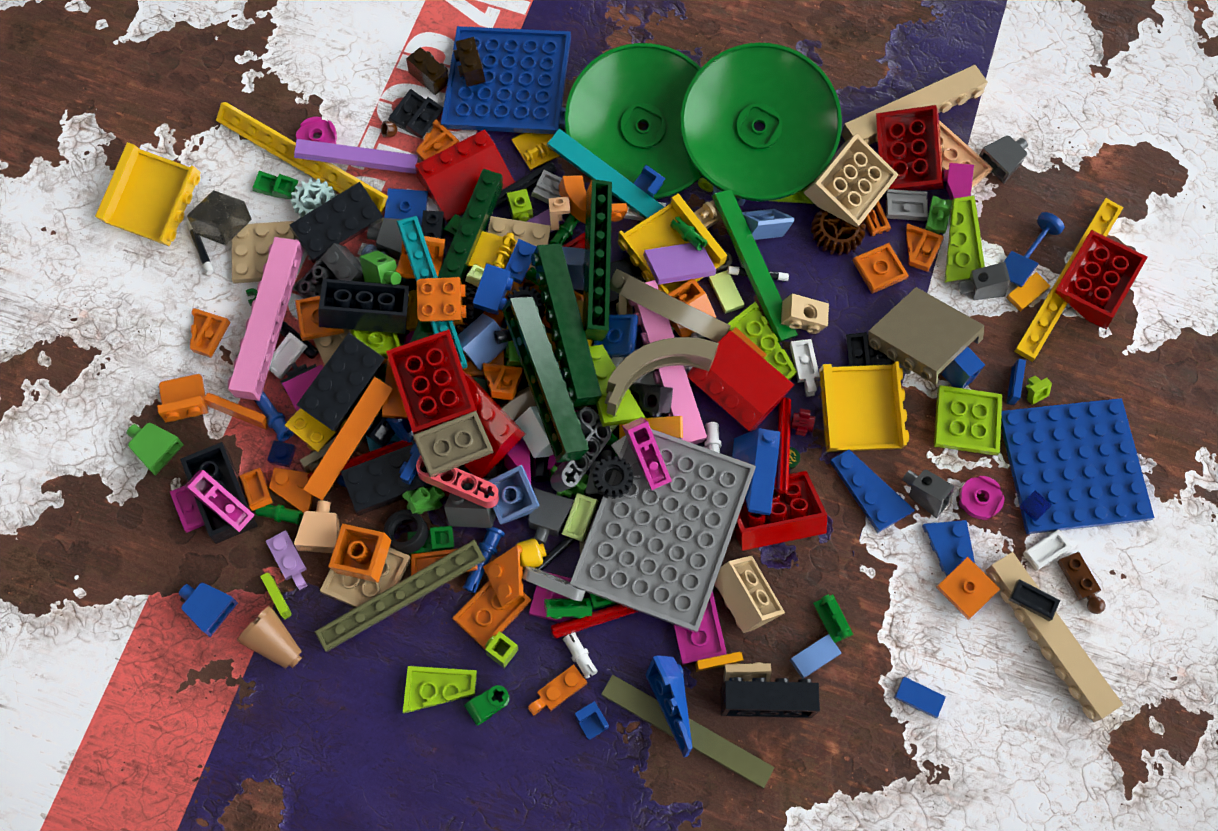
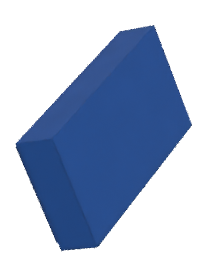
M1018 359L1011 368L1006 400L1009 405L1014 406L1021 397L1026 360Z
M902 677L894 698L934 718H938L946 696L907 677Z

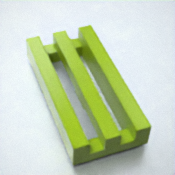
M267 572L260 577L284 620L292 616L270 573Z

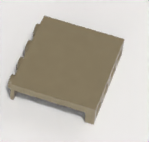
M916 287L868 331L869 345L873 349L884 353L891 360L899 361L906 369L912 370L924 380L936 385L938 383V374L972 342L979 344L983 340L984 325Z

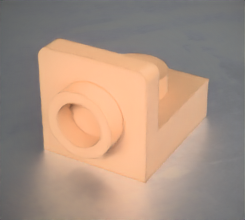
M569 197L548 198L551 230H559V221H563L562 214L570 213Z

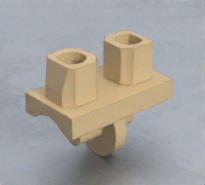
M714 200L704 203L703 207L694 212L706 229L722 219Z

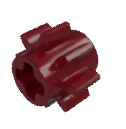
M800 408V412L793 413L791 428L795 429L796 435L806 436L807 431H813L815 416H810V410Z

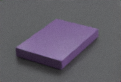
M691 243L644 250L643 256L658 285L714 276L716 274V268L707 251L701 245L702 250L700 251Z

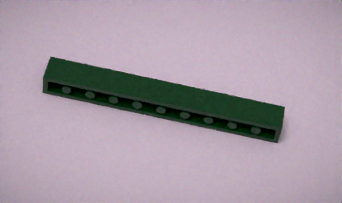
M486 169L482 170L438 278L460 277L462 284L464 283L470 268L468 264L482 231L485 232L503 188L502 174ZM418 322L410 343L434 335L430 322Z

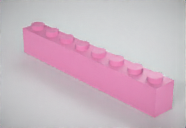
M274 237L273 244L269 247V257L267 263L263 266V277L257 286L256 300L252 302V313L250 319L246 321V332L244 338L240 341L239 355L234 361L233 375L228 380V390L236 398L260 401L304 252L299 240Z
M656 280L646 282V284L658 289ZM628 299L630 306H634L635 314L638 316L637 326L640 325L642 330L640 337L643 345L674 338L669 319ZM676 365L655 369V372H653L655 383L659 384V386L673 388L671 413H665L666 417H683V438L679 439L693 444L703 443L707 435L684 366Z

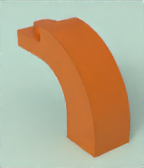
M563 176L558 185L560 197H569L570 214L586 224L587 192L584 187L583 176ZM626 203L612 204V222L623 220L628 211Z

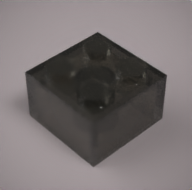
M215 190L208 194L187 215L195 234L225 246L252 220L244 201Z

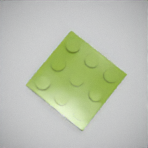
M939 385L937 388L934 447L998 456L1000 453L1002 394Z

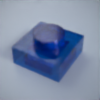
M274 440L267 461L290 468L296 446Z

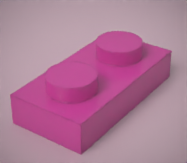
M184 486L170 491L186 533L204 526L205 524L194 495Z

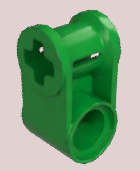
M496 685L483 694L471 699L464 707L476 726H478L507 706L510 696L503 686ZM496 692H499V694L504 693L502 696L503 701L500 703L498 700L493 701Z

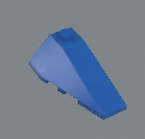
M758 428L734 438L732 458L756 466L744 499L748 512L769 516L771 514L780 442L779 431Z
M657 655L652 658L645 675L685 758L692 750V740L683 669L680 664L676 663L674 657Z

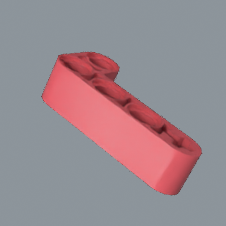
M420 455L416 463V469L422 481L484 508H493L497 505L499 494L495 484L458 468L430 478L428 473L421 471L425 465ZM444 475H452V480L447 482L442 480ZM466 483L474 485L471 490H464L462 488ZM489 492L492 493V496L485 498V495H488Z

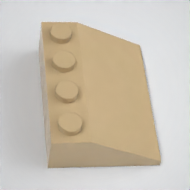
M856 133L839 148L827 168L803 193L817 207L858 227L897 178L898 174Z

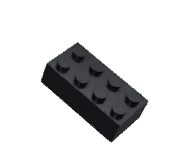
M358 182L294 221L289 226L312 263H315L333 243L344 245L368 230L369 227H373L381 222L383 216L361 182Z
M323 279L318 308L319 327L406 334L409 286Z
M348 333L297 403V406L331 430L337 432L360 400L373 377L379 374L388 360Z
M223 442L180 459L188 482L199 470H204L251 511L229 451ZM195 497L209 537L215 544L258 527L253 516L244 528L238 532Z
M413 444L341 471L358 516L404 499L402 495L406 491L433 486L422 481L418 473H416L410 485L402 482L400 478V468L412 456L410 450ZM423 467L421 471L428 473L426 467Z
M730 677L729 681H725L720 688L721 716L813 718L820 711L819 683H812V679H798V682H789L787 678H777L775 682H766V678H752V681H743L741 677Z

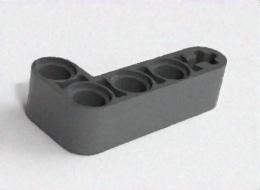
M589 407L575 412L580 421L583 435L588 442L589 450L579 460L562 462L551 477V486L558 492L565 491L578 484L612 435L610 426L602 427L599 415Z

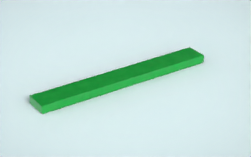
M732 189L715 193L712 198L772 331L778 338V343L796 337L798 334L795 329L781 324L782 299Z

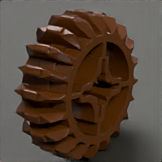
M820 209V212H817L812 220L811 233L813 234V240H817V247L824 246L823 252L828 249L831 255L834 251L839 256L842 252L847 255L850 253V250L855 251L857 246L861 245L862 239L865 237L866 225L863 224V220L856 227Z

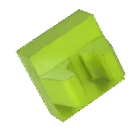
M1033 376L1027 379L1028 383H1030L1026 386L1028 390L1027 400L1032 405L1049 396L1052 382L1048 378L1040 380L1038 377Z

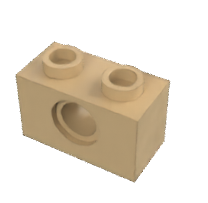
M791 294L782 301L781 324L788 325L792 329H803L811 334L819 333L828 326L829 304Z

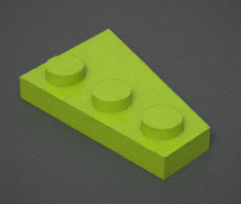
M408 666L403 714L475 695L477 670Z

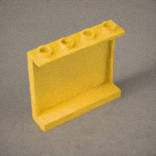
M127 142L95 217L106 224L170 246L171 242L176 238V230L179 223L184 219L186 206L192 200V192L200 181L201 172L192 165L190 167L141 150L134 144Z
M679 193L672 197L669 205L625 233L622 230L619 231L618 245L623 251L626 250L628 252L631 262L635 267L638 266L641 269L642 276L647 282L654 281L655 278L643 256L644 250L690 243L684 241L681 235L671 228L670 224L673 219L678 223L675 219L676 217H680L686 224L693 226L696 232L707 240L705 250L716 269L726 262L727 254ZM696 278L695 280L698 282L702 278ZM689 280L657 284L660 291L669 294Z
M899 361L893 365L832 367V364H823L821 366L819 375L826 452L902 449L907 445L909 432L905 430L907 411L903 409L905 391L904 388H901L903 370L899 368Z

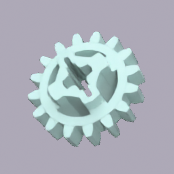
M310 178L309 183L306 184L304 181H301V187L295 186L296 192L291 193L293 198L291 203L295 213H299L301 218L334 198L335 193L332 186L329 187L326 181L321 184L320 179L313 182Z

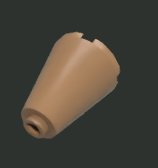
M270 606L265 608L258 615V618L251 622L237 638L240 644L285 669L288 666L293 668L302 659L299 656L302 652Z

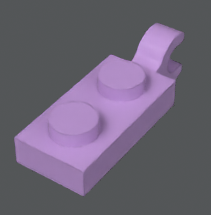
M285 530L266 540L285 579L293 578L299 590L307 587L308 585L301 572L307 569L287 531Z

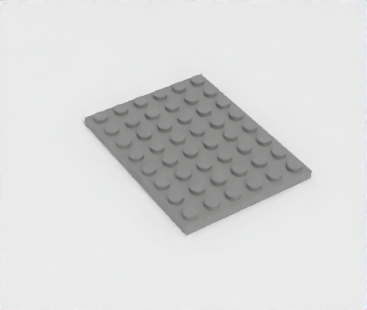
M651 429L672 482L651 490L626 437L619 454V459L623 458L626 460V463L631 465L633 470L632 487L621 498L617 496L616 499H612L610 496L608 498L603 496L570 585L697 633L756 466ZM613 470L608 484H619L622 480L621 473Z

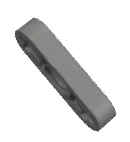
M526 566L522 578L528 582L576 601L583 600L586 590L573 587L569 581L534 567Z

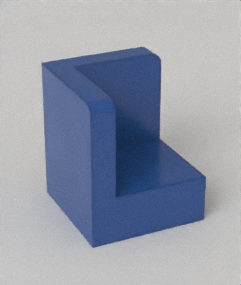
M645 165L634 184L653 198L663 185L665 178Z
M386 419L399 439L408 443L414 439L408 419Z
M595 701L577 711L574 715L588 740L609 728Z

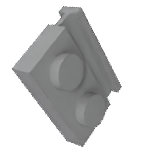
M543 170L531 196L549 204L548 198L560 197L558 185L562 178Z
M887 189L886 218L927 220V192Z

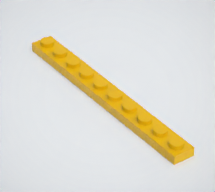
M227 102L221 103L216 118L217 122L316 180L320 179L321 183L326 181L329 187L332 186L333 190L339 193L361 182L382 214L388 199L387 195L332 163L294 158L296 142Z
M1107 198L1102 202L1016 347L1015 353L1031 362L1035 360L1067 305V302L1055 293L1060 281L1090 231L1093 230L1107 237L1124 207Z

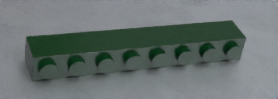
M596 179L591 180L586 193L582 323L587 340L603 341L609 331L612 182Z
M562 244L537 245L534 253L531 255V263L535 266L537 272L536 282L541 288V301L543 304L545 303L546 320L550 323L551 340L555 342V355L557 361H560V372L566 383V389L570 399L573 401V407L596 405L602 394Z
M533 297L510 298L503 307L502 312L556 462L579 460L589 450L588 442L583 435L580 421L573 408V401L569 397L566 383L559 370V364L552 351V345L545 332V326L539 316L538 307L535 305Z

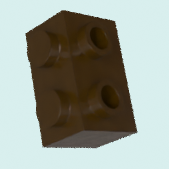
M474 37L455 41L457 50H453L456 62L460 61L461 63L458 66L460 78H465L467 87L485 83L486 80Z
M419 47L406 58L408 72L434 95L447 86V67L443 63L437 62L429 51L426 52Z

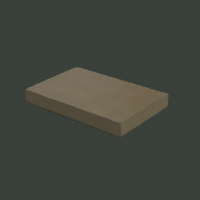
M476 411L413 435L430 478L493 453L492 446Z

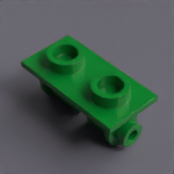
M828 594L822 597L821 600L813 603L834 643L854 635L833 594L830 596Z

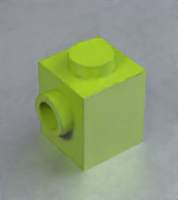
M527 189L507 193V203L512 220L526 222L533 218V209Z
M500 631L496 636L493 635L485 645L487 647L485 649L486 655L503 668L507 666L518 651V645Z

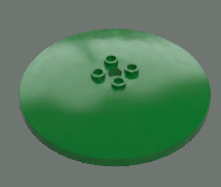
M759 42L738 45L727 49L710 59L696 73L683 100L680 127L683 145L690 161L710 184L721 191L732 189L734 196L740 199L772 201L802 191L812 184L827 168L840 141L842 115L836 91L829 78L816 63L789 47ZM760 122L764 125L765 129L757 131L754 128V124Z
M634 43L608 50L591 61L574 82L566 104V134L633 184L645 165L665 178V181L653 199H663L678 194L702 177L686 153L680 127L681 109L686 91L701 67L681 52L659 44ZM645 122L648 125V129L641 131L637 124Z

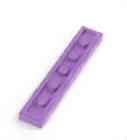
M302 139L296 140L294 158L413 174H416L415 165L418 161V155Z

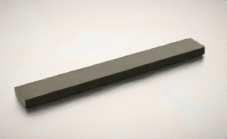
M473 540L321 627L315 633L325 652H328L484 562L486 559L476 541Z
M612 674L601 696L674 738L658 701ZM689 719L692 748L764 789L775 767Z

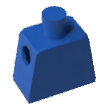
M200 583L196 589L186 584L179 591V596L186 600L181 609L209 637L214 634L238 604L232 596L205 583Z

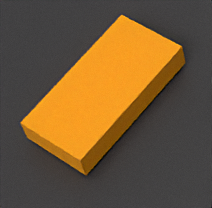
M1035 272L1022 287L1018 286L1006 298L1021 312L1047 291L1050 285Z
M742 652L698 660L695 663L696 672L722 667L725 664L740 663L743 661Z

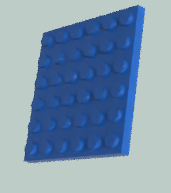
M457 26L455 41L474 37L486 82L467 87L465 78H460L458 66L461 63L460 61L456 62L453 52L441 125L446 129L480 131L485 129L486 131L555 134L560 126L571 31ZM455 41L453 50H457Z
M1122 398L1002 411L1001 430L1026 534L1053 532L1058 529L1062 531L1151 521L1155 518Z

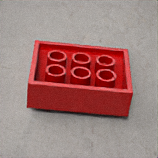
M931 105L876 113L879 156L898 174L888 189L908 191L944 189L937 106Z
M485 129L415 165L417 178L425 190L428 191L438 210L444 212L446 222H449L455 214L460 216L465 213L483 169L502 174V190L515 183L495 143Z
M1091 230L1060 281L1055 293L1087 321L1107 330L1148 256Z
M449 329L386 351L414 435L474 411L477 412Z
M730 330L718 342L717 352L710 370L707 371L693 367L687 373V377L751 432L756 430L791 390L794 384Z
M464 372L477 414L493 449L492 454L464 465L473 475L483 479L526 433L469 374Z
M807 471L789 474L788 492L786 494L776 492L775 477L770 516L748 512L744 500L734 531L741 550L744 551L826 534L827 513Z

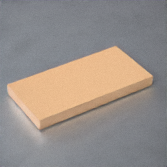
M939 120L943 175L944 169L948 170L949 163L974 165L973 188L990 174L993 168Z

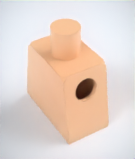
M320 500L317 502L316 512H304L294 541L298 551L333 553L340 532V524L337 514L329 513L330 502Z

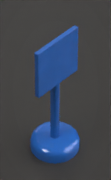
M1048 212L1040 213L1037 223L1042 232L1024 256L1011 251L1004 260L1010 282L1022 287L1039 265V263L1029 259L1035 248L1047 233L1059 235L1063 232L1065 228L1064 223L1054 214Z

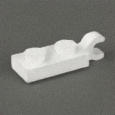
M812 340L791 341L790 349L794 367L797 370L798 383L804 382L806 397L815 396L814 392L817 391L815 380H819L820 375Z

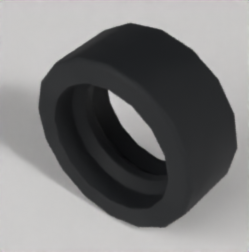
M410 509L395 512L387 519L384 525L383 532L392 540L390 546L404 554L418 551L428 538L426 522L418 513L412 514ZM414 521L418 526L415 536L406 542H397L394 538L397 528L405 522Z

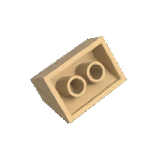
M752 555L728 561L720 567L714 585L720 591L725 600V605L730 609L737 626L743 633L755 630L785 613Z

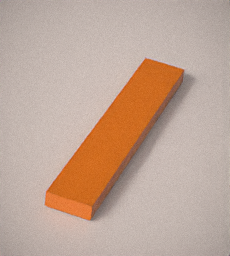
M375 376L373 377L303 490L320 500L324 499L390 395L393 387Z

